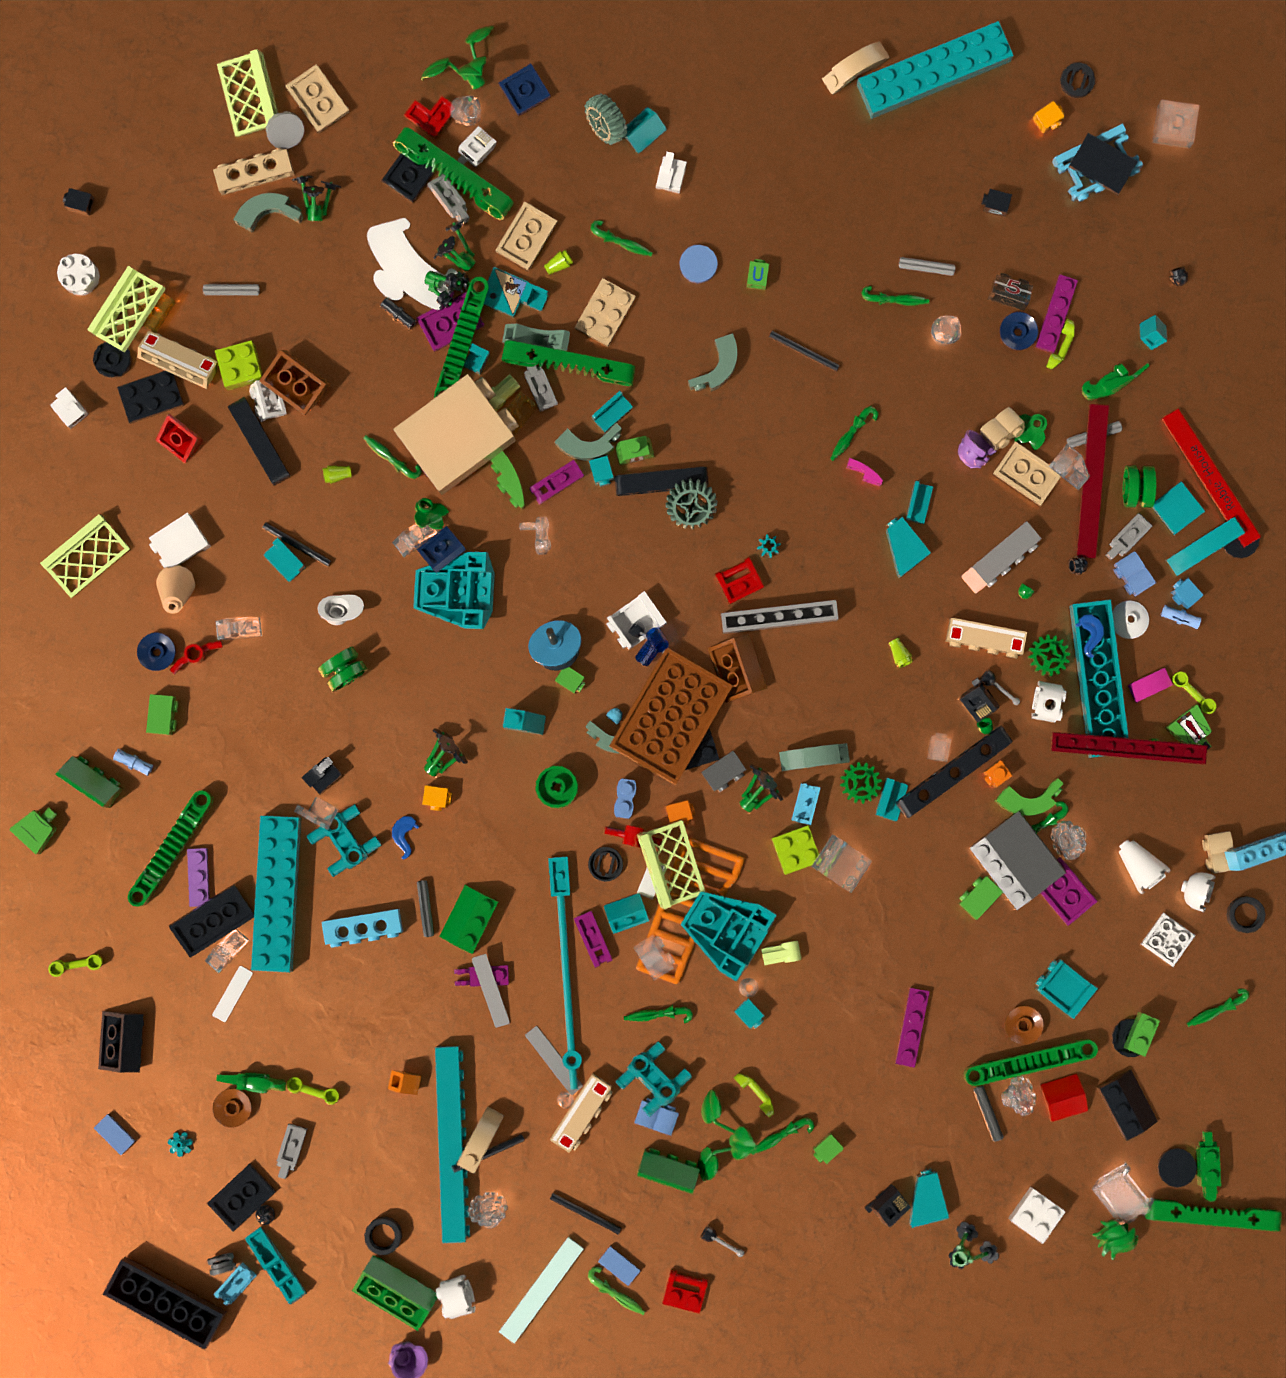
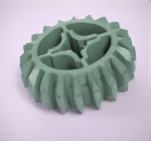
M605 94L595 95L586 102V118L596 136H599L601 141L610 145L621 141L627 134V125L616 103Z
M691 478L689 483L682 480L681 486L676 483L675 489L670 488L669 490L671 495H667L666 499L668 502L665 503L666 508H668L667 514L671 515L672 521L676 520L677 526L683 523L684 529L688 525H690L692 530L694 525H698L701 528V523L708 524V519H713L712 513L717 511L715 507L718 505L717 500H715L716 494L712 493V487H707L706 482L700 485L699 479L695 483H693ZM698 493L705 497L707 503H703L702 500L698 499ZM676 505H680L681 508H684L686 513H681L677 509Z

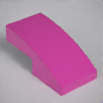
M849 458L846 468L864 473L862 481L881 486L883 480L878 474L863 463Z
M1163 668L1127 686L1135 702H1138L1173 684L1166 669Z

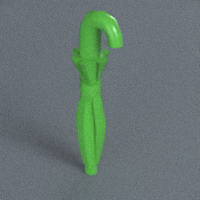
M592 1267L589 1270L588 1278L593 1285L599 1288L598 1292L608 1293L623 1307L638 1314H645L646 1311L632 1298L611 1288L607 1280L603 1282L595 1277V1272L600 1273L602 1268Z

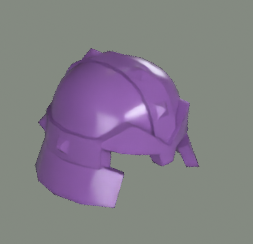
M973 430L966 431L964 439H962L958 447L960 459L970 468L985 466L989 461V458L986 456H992L996 452L979 433Z
M400 1342L393 1345L388 1364L396 1378H420L427 1368L428 1357L422 1346H415L411 1342Z

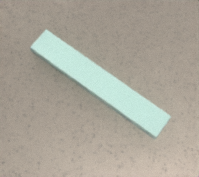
M567 1237L499 1330V1333L513 1343L517 1341L584 1249L582 1246Z

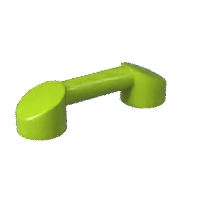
M1068 318L1061 333L1066 334V337L1058 355L1051 354L1046 365L1049 369H1054L1064 360L1074 338V322Z
M1176 672L1173 675L1174 685L1183 687L1200 703L1202 712L1211 714L1216 710L1215 701L1202 696L1188 682L1186 673Z
M96 953L91 954L87 959L63 962L62 960H55L49 965L48 971L50 975L58 977L68 969L87 966L91 970H97L102 966L103 960Z
M740 1073L733 1077L743 1089L749 1086L764 1102L759 1107L769 1118L774 1115V1108L770 1097L754 1079Z
M292 1077L287 1081V1089L293 1094L303 1092L324 1099L328 1105H334L339 1100V1094L335 1089L322 1091L306 1086L297 1077Z

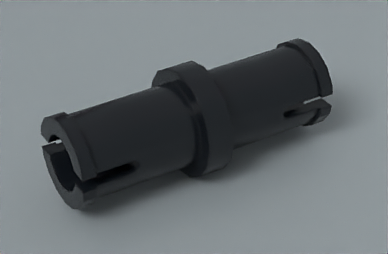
M388 297L382 301L380 308L388 312L393 320H398L408 330H411L416 325L417 320L408 315L403 307H398Z

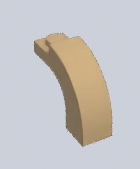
M880 42L870 44L839 62L822 80L832 95L836 94L853 79L869 70L877 69L890 57Z
M487 1106L457 1163L458 1166L475 1173L505 1115Z

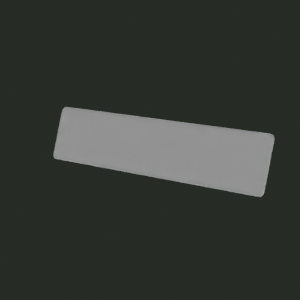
M483 954L472 958L495 1027L498 1028L510 1024L487 955Z
M537 1026L525 1034L526 1038L570 1095H573L583 1087L577 1078L578 1089L570 1090L569 1069L565 1068L561 1056Z

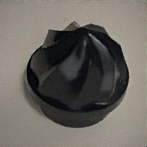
M1185 267L1175 268L1170 271L1171 276L1169 278L1175 285L1183 286L1188 281L1189 273L1185 270Z
M1080 556L1071 558L1068 563L1069 571L1076 575L1086 572L1088 568L1087 560Z
M263 1205L257 1209L256 1219L260 1224L268 1225L273 1222L275 1211L271 1206Z

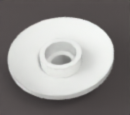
M1124 601L1118 604L1112 611L1115 633L1120 637L1126 639L1137 638L1146 631L1149 625L1148 612L1138 602ZM1128 616L1134 617L1133 623L1128 621Z

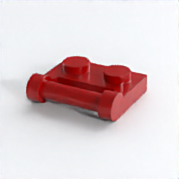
M749 557L744 559V562L730 569L715 573L716 579L729 604L764 588ZM748 568L749 574L726 584L724 579Z
M670 1270L662 1304L700 1314L708 1279L702 1278L701 1280ZM678 1281L700 1287L699 1292L673 1286V1283Z

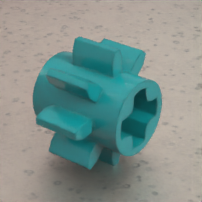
M766 534L764 541L762 539L758 540L762 545L758 546L757 550H762V557L767 554L771 559L773 552L775 554L779 553L776 547H779L781 543L775 542L776 536L771 539ZM766 542H769L770 545H774V547L771 548V551H768L767 548L763 547L766 546Z

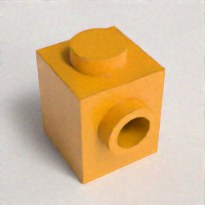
M1052 101L1036 112L1032 119L1044 134L1051 128L1055 130L1062 125L1061 121L1064 118V110L1059 104L1056 105Z
M425 786L422 805L431 806L430 810L442 811V807L447 808V804H451L452 793H449L447 788Z

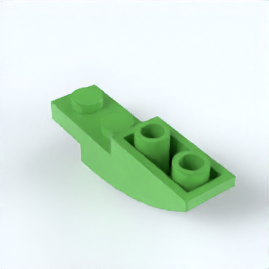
M502 451L490 460L492 462L490 467L497 475L501 473L497 478L499 482L497 487L503 494L507 492L510 495L509 501L515 508L520 507L523 510L525 502L519 478L510 460Z

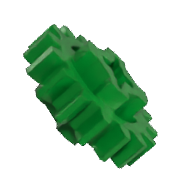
M1046 635L1045 640L1039 637V643L1034 641L1032 643L1034 648H1029L1028 650L1032 652V655L1028 656V659L1033 660L1030 666L1035 665L1034 671L1041 670L1042 676L1046 672H1048L1049 677L1053 675V672L1057 675L1060 674L1059 668L1065 670L1066 667L1063 664L1070 662L1066 659L1070 653L1065 651L1068 645L1063 646L1064 640L1057 641V636L1050 639V636ZM1049 643L1046 649H1039L1042 644ZM1056 647L1060 649L1061 655L1058 654ZM1051 651V655L1054 658L1047 660V656L1043 653ZM1037 657H1040L1042 665L1039 664ZM1051 663H1059L1055 668H1049Z
M857 762V767H854L852 764L849 765L851 770L845 769L846 776L840 777V779L844 780L840 787H845L842 794L848 793L847 799L849 800L853 797L854 803H857L858 799H860L861 803L864 804L866 798L871 802L872 795L878 796L875 791L881 790L877 783L882 782V780L876 778L880 773L873 772L874 766L870 769L867 768L868 763H865L863 767H861L860 762ZM857 770L865 771L863 775H856L853 772ZM866 776L864 779L865 787L861 786L856 789L858 784L856 780H861ZM871 776L873 778V788L869 785V778ZM848 779L852 781L853 787L851 790L848 787ZM859 791H865L866 793H868L865 796L856 795Z

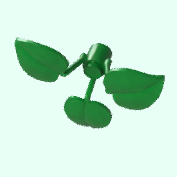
M494 26L479 28L470 33L465 39L467 44L470 43L474 59L470 63L458 69L449 62V58L439 59L427 67L421 80L436 76L447 67H451L458 75L462 76L464 81L467 80L472 89H478L483 86L486 81L482 76V71L487 58L485 56L477 58L474 45L476 42L486 38L494 29Z
M710 1090L703 1100L701 1106L702 1118L705 1123L711 1124L713 1122L715 1125L734 1134L729 1139L731 1147L718 1149L713 1152L710 1147H706L700 1153L698 1167L700 1168V1177L704 1182L713 1179L718 1172L719 1163L716 1157L718 1153L731 1151L734 1159L741 1160L749 1156L758 1147L745 1127H738L734 1130L717 1121L721 1116V1103L714 1090Z

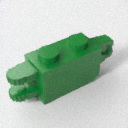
M1202 1131V1142H1199V1145L1196 1146L1197 1184L1202 1187L1203 1197L1209 1202L1216 1200L1217 1186H1221L1220 1148L1217 1146V1141H1213L1212 1131Z

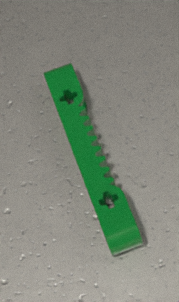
M405 127L394 140L393 145L396 150L419 165L426 164V168L432 166L431 172L438 170V176L445 175L444 181L451 179L450 185L458 184V190L464 188L463 194L469 192V198L474 197L475 204L494 218L503 220L514 205L513 200L505 193L412 129Z
M475 277L469 284L434 392V399L441 391L447 390L460 379L488 293V282L483 277ZM476 282L484 284L485 288L482 292L474 290L473 286Z
M516 341L504 342L501 359L503 362L525 367H534L538 363L539 367H542L546 363L547 369L553 365L554 370H557L561 366L563 372L568 368L569 373L576 369L578 375L582 370L584 376L591 372L593 378L596 375L602 382L622 386H633L636 366L628 363ZM530 352L533 353V360L529 359L528 355ZM605 367L608 368V375H606L605 371L603 370Z
M197 791L193 794L175 825L159 846L158 851L155 852L154 857L129 891L128 901L132 906H144L150 901L212 807L214 798L210 792ZM201 795H205L207 798V803L203 806L198 802ZM138 891L143 895L141 902L135 900V894Z
M1080 1039L1050 1048L970 1065L964 1070L963 1075L968 1084L979 1086L1089 1060L1097 1055L1098 1047L1092 1040ZM1085 1044L1091 1045V1052L1088 1054H1084L1082 1051ZM976 1070L979 1073V1077L977 1080L972 1081L969 1078V1074L971 1071Z
M1146 1198L1145 1219L1281 1231L1282 1211L1252 1207L1244 1210L1238 1209L1237 1211L1233 1208L1228 1210L1225 1207L1222 1210L1215 1207L1213 1210L1210 1206H1207L1205 1209L1202 1205H1199V1207L1191 1205L1190 1207L1187 1204L1182 1205L1174 1200ZM1178 1209L1179 1211L1175 1215L1171 1213V1210ZM1254 1215L1256 1220L1249 1221V1217Z

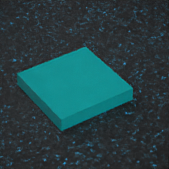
M1182 481L1156 500L1152 507L1173 535L1177 534L1205 512Z

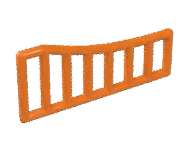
M688 837L692 847L736 862L732 873L695 860L699 870L727 880L721 889L703 883L706 893L724 897L738 880L744 858ZM680 845L677 853L678 856L684 858L687 851L686 846ZM676 857L672 868L678 870L682 859ZM685 862V865L692 867V864ZM671 870L669 875V882H672L676 874L673 870ZM679 875L676 882L685 885L688 878ZM691 880L689 887L700 890L698 883ZM671 890L672 900L679 898L680 895L672 893ZM688 899L680 902V904L691 907L694 900ZM659 905L640 955L637 970L668 982L679 984L696 942L691 937L688 940L658 929L662 918L681 924L684 920V917L665 911ZM658 936L685 946L682 956L679 957L652 947L655 937ZM649 954L678 964L675 975L645 965Z

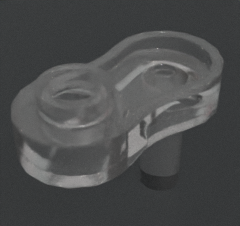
M546 516L537 517L536 522L519 524L520 530H536L535 550L538 555H545L550 551L551 542L548 539L549 522Z

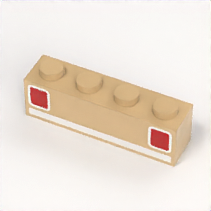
M149 330L138 347L139 359L205 389L208 388L217 372V361L213 358L199 354L194 349H188L176 341L168 340L162 335Z
M950 618L945 642H950L949 646L961 648V645L969 646V650L980 651L981 648L986 649L989 654L999 655V652L1006 653V657L1018 658V656L1023 655L1027 632Z
M592 1073L550 1138V1141L569 1153L572 1149L576 1150L581 1142L579 1137L582 1133L586 1134L592 1125L589 1123L593 1116L597 1118L601 1112V1103L603 1100L607 1102L613 1093L610 1090L612 1085Z

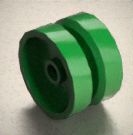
M1136 465L1125 466L1122 484L1125 508H1135L1138 502L1142 508H1152L1154 506L1156 497V471L1154 466H1143L1140 472Z
M353 646L336 654L318 668L323 678L331 677L327 684L332 692L351 684L368 670L363 661L354 662L358 657V653Z
M552 766L539 774L535 790L543 804L551 808H563L575 800L578 794V782L570 770L562 766ZM555 784L561 785L559 791L554 790Z

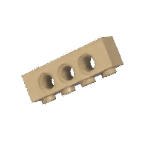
M282 148L275 149L267 155L264 153L257 154L249 160L245 158L239 159L231 165L221 164L216 169H213L221 195L295 175L287 149L283 150ZM270 162H276L274 169L267 168ZM252 167L258 168L255 174H249V170ZM239 172L240 176L237 179H231L232 173Z

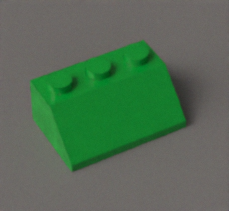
M80 755L79 757L72 756L56 772V776L102 807L111 808L123 790L119 786L121 784L113 777L108 779L104 776L105 772L96 766L92 768L88 765L89 761Z
M464 885L439 937L470 954H474L499 901Z
M649 1148V1150L644 1149L637 1176L693 1194L700 1168L697 1167L696 1162L690 1160L682 1162L675 1155L668 1154L664 1156L660 1154L659 1150Z

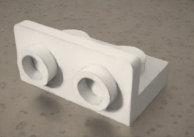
M259 380L250 386V396L254 399L255 415L259 418L260 422L268 418L287 414L283 399L259 382Z

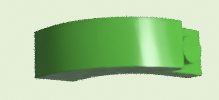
M1058 778L1055 779L1040 796L1033 799L1024 798L1010 786H1007L994 801L1003 809L1013 814L1020 811L1023 816L1037 815L1049 810L1056 804L1051 797L1059 795L1063 790L1061 786L1064 783Z

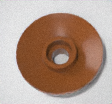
M1016 1007L1006 1017L1005 1031L1008 1037L1017 1044L1028 1045L1034 1043L1043 1032V1019L1039 1012L1032 1007ZM1022 1021H1025L1027 1024L1024 1029L1020 1027Z
M227 1089L222 1091L213 1102L215 1119L225 1127L234 1128L241 1126L248 1120L251 1114L250 1099L241 1090ZM231 1104L236 1105L235 1111L230 1110Z

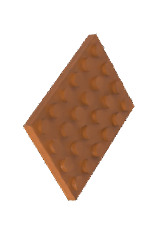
M666 647L609 747L676 785L733 685Z

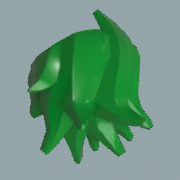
M1114 1219L1105 1222L1100 1221L1104 1228L1092 1234L1100 1240L1098 1248L1103 1246L1102 1256L1104 1257L1111 1250L1112 1260H1115L1118 1253L1131 1251L1138 1244V1235H1135V1228L1128 1232L1127 1222L1121 1225Z

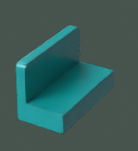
M647 107L627 124V134L624 138L631 143L637 153H640L666 130V127L658 115Z
M619 391L592 415V420L606 433L632 410L633 406L623 396V393Z
M916 480L913 485L905 520L924 524L933 486L920 484V481Z
M276 538L272 542L274 545L264 554V557L288 582H291L306 566L279 538Z
M886 778L875 815L897 821L900 809L895 802L906 794L908 785Z
M639 893L604 906L613 934L649 922Z

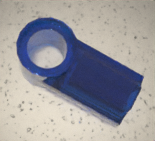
M654 627L646 633L647 641L635 656L637 662L643 666H649L655 656L665 651L669 646L668 640L659 627Z

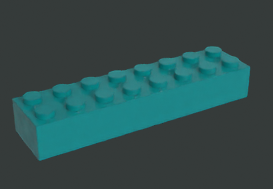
M999 21L863 76L858 79L857 87L871 119L1007 64L1011 62L1014 55Z
M1111 600L1072 604L1069 608L1085 734L1129 738ZM1084 615L1095 616L1100 620L1104 628V635L1101 641L1091 651L1094 655L1093 658L1088 657L1084 652L1085 644L1091 637L1090 632L1083 629L1082 625L1076 627L1079 619ZM1088 755L1089 758L1103 757L1098 755Z
M260 816L251 961L252 971L293 972L302 818Z

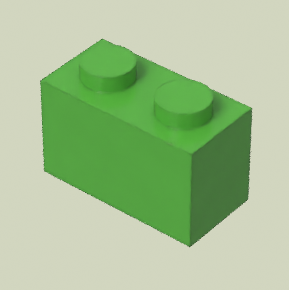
M150 694L146 733L172 735L173 731H176L177 721L174 720V714L178 711L176 697Z
M979 876L972 885L974 887L971 891L968 892L966 890L959 897L961 901L958 904L975 920H978L1003 893L987 876L983 878Z
M1138 1012L1123 1048L1145 1057L1160 1021Z

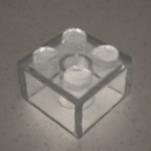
M1161 100L1157 106L1152 143L1190 148L1195 139L1199 105Z
M654 934L633 948L653 980H656L674 968L672 964L675 961L669 952L665 953L662 949L665 945L659 935L655 937Z

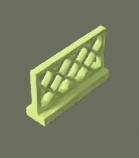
M257 49L250 51L251 54L217 64L236 137L266 129L269 119L278 113L264 56ZM250 60L251 67L248 72L240 69L244 61ZM228 66L235 68L230 78L225 76L223 68ZM238 71L246 74L242 84L234 81ZM249 77L254 78L256 81L253 90L245 87ZM232 82L240 86L235 96L229 93V87ZM243 88L251 92L246 102L238 98ZM254 95L260 97L261 101L257 108L250 105ZM237 100L245 104L240 114L236 113L233 108ZM248 106L256 110L251 120L243 117ZM259 113L265 116L266 123L261 125L254 123ZM241 118L248 121L249 124L246 129L239 131L238 124Z
M128 266L87 330L125 353L166 288ZM141 279H143L144 286L137 289L136 287ZM157 287L158 289L155 294L150 296L149 289ZM145 292V298L138 300L137 294ZM133 296V303L126 305L129 298ZM146 303L145 310L139 312V305ZM134 307L135 314L128 316L127 310ZM120 312H123V319L116 321ZM136 319L134 327L129 328L128 322ZM124 323L125 330L117 333V326ZM112 328L113 334L105 337L109 329ZM125 335V341L122 345H119L118 338Z
M98 514L40 564L72 598L130 550V548L108 524L106 519L101 514ZM104 525L110 531L109 539L98 538V531ZM96 533L95 538H90L93 534ZM86 540H95L94 551H83ZM98 541H109L108 553L97 552ZM111 542H119L124 549L119 554L110 553ZM80 552V564L68 563L69 554ZM83 553L94 554L93 565L82 564ZM97 554L108 555L107 564L104 566L96 565ZM110 555H114L115 557L110 560ZM57 564L66 565L65 576L56 575L52 569ZM68 565L79 566V577L67 576ZM82 566L93 567V574L90 578L81 577ZM67 579H78V588L73 592L67 587Z
M683 820L637 834L661 908H669L671 905L697 897L700 891L705 892ZM677 826L681 830L678 840L669 836L672 828ZM660 833L665 836L660 846L654 844L651 835ZM667 838L676 841L672 852L663 848ZM679 844L686 846L687 852L684 858L675 854ZM661 850L670 853L666 864L659 861L658 856ZM673 856L682 859L678 870L669 866ZM685 862L692 864L693 870L690 876L681 872ZM667 868L676 872L672 882L665 880L664 874ZM679 874L688 878L684 888L675 885ZM691 880L698 883L699 891L694 893L687 891ZM673 886L682 890L679 898L672 900L670 895Z

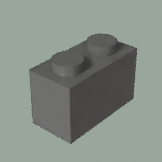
M732 751L701 773L712 790H718L720 793L729 787L727 784L729 781L734 779L736 782L745 776L743 772L746 769L735 752Z

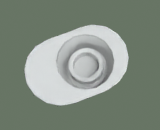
M356 595L328 596L319 602L318 613L328 623L342 625L347 620L358 617L363 612L364 604L361 598Z

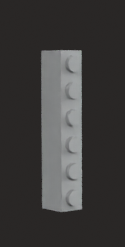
M836 600L721 613L723 634L838 620Z

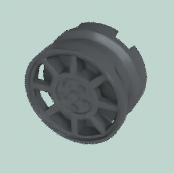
M226 1253L207 1259V1264L211 1268L209 1270L210 1276L236 1269V1263L233 1262L234 1254Z

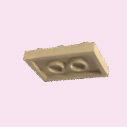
M317 64L286 85L287 90L318 133L349 113L348 108Z
M524 202L496 248V252L529 271L558 223L557 220Z
M602 278L577 322L575 329L608 347L636 296Z
M1014 442L993 473L1039 506L1042 505L1062 476L1061 472L1017 442Z

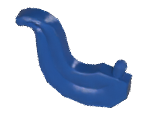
M1084 615L1079 619L1076 627L1082 625L1083 629L1090 632L1091 637L1085 644L1084 652L1088 657L1093 658L1094 655L1091 651L1101 641L1104 635V628L1100 620L1095 616Z
M403 816L397 820L392 828L394 842L404 851L402 859H407L411 854V847L405 839L406 832L412 830L413 827L419 829L416 820L408 816Z

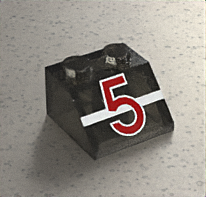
M1004 273L996 274L988 300L1024 311L1029 304L1033 285H1030L1028 281L1018 279V281L1011 279L1010 275Z

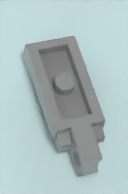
M445 175L429 182L427 186L449 216L452 218L456 217L457 221L464 219L461 225L467 223L470 217L465 212L467 211L466 203L454 186L450 185L451 182L449 180L444 181Z
M539 366L526 367L528 371L524 372L525 378L539 412L556 406L558 403L544 370Z
M1138 513L1109 544L1112 549L1105 556L1110 560L1117 554L1122 557L1146 534L1152 525Z
M288 1123L277 1158V1166L281 1167L278 1177L286 1179L289 1170L294 1171L307 1132L306 1128Z

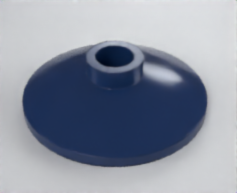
M1023 312L1009 314L1000 326V337L1003 343L1014 350L1029 348L1035 342L1038 335V326L1035 320ZM1019 329L1021 331V335L1017 336L1015 334V330Z
M151 633L143 637L139 642L137 657L145 668L152 671H161L169 667L173 662L175 646L168 636L162 633ZM156 649H160L161 651L159 656H156L154 654V651Z

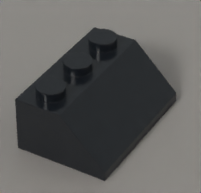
M102 1011L98 1069L118 1073H140L144 1014Z
M1131 1069L1096 1087L1124 1140L1128 1141L1142 1134L1158 1122Z

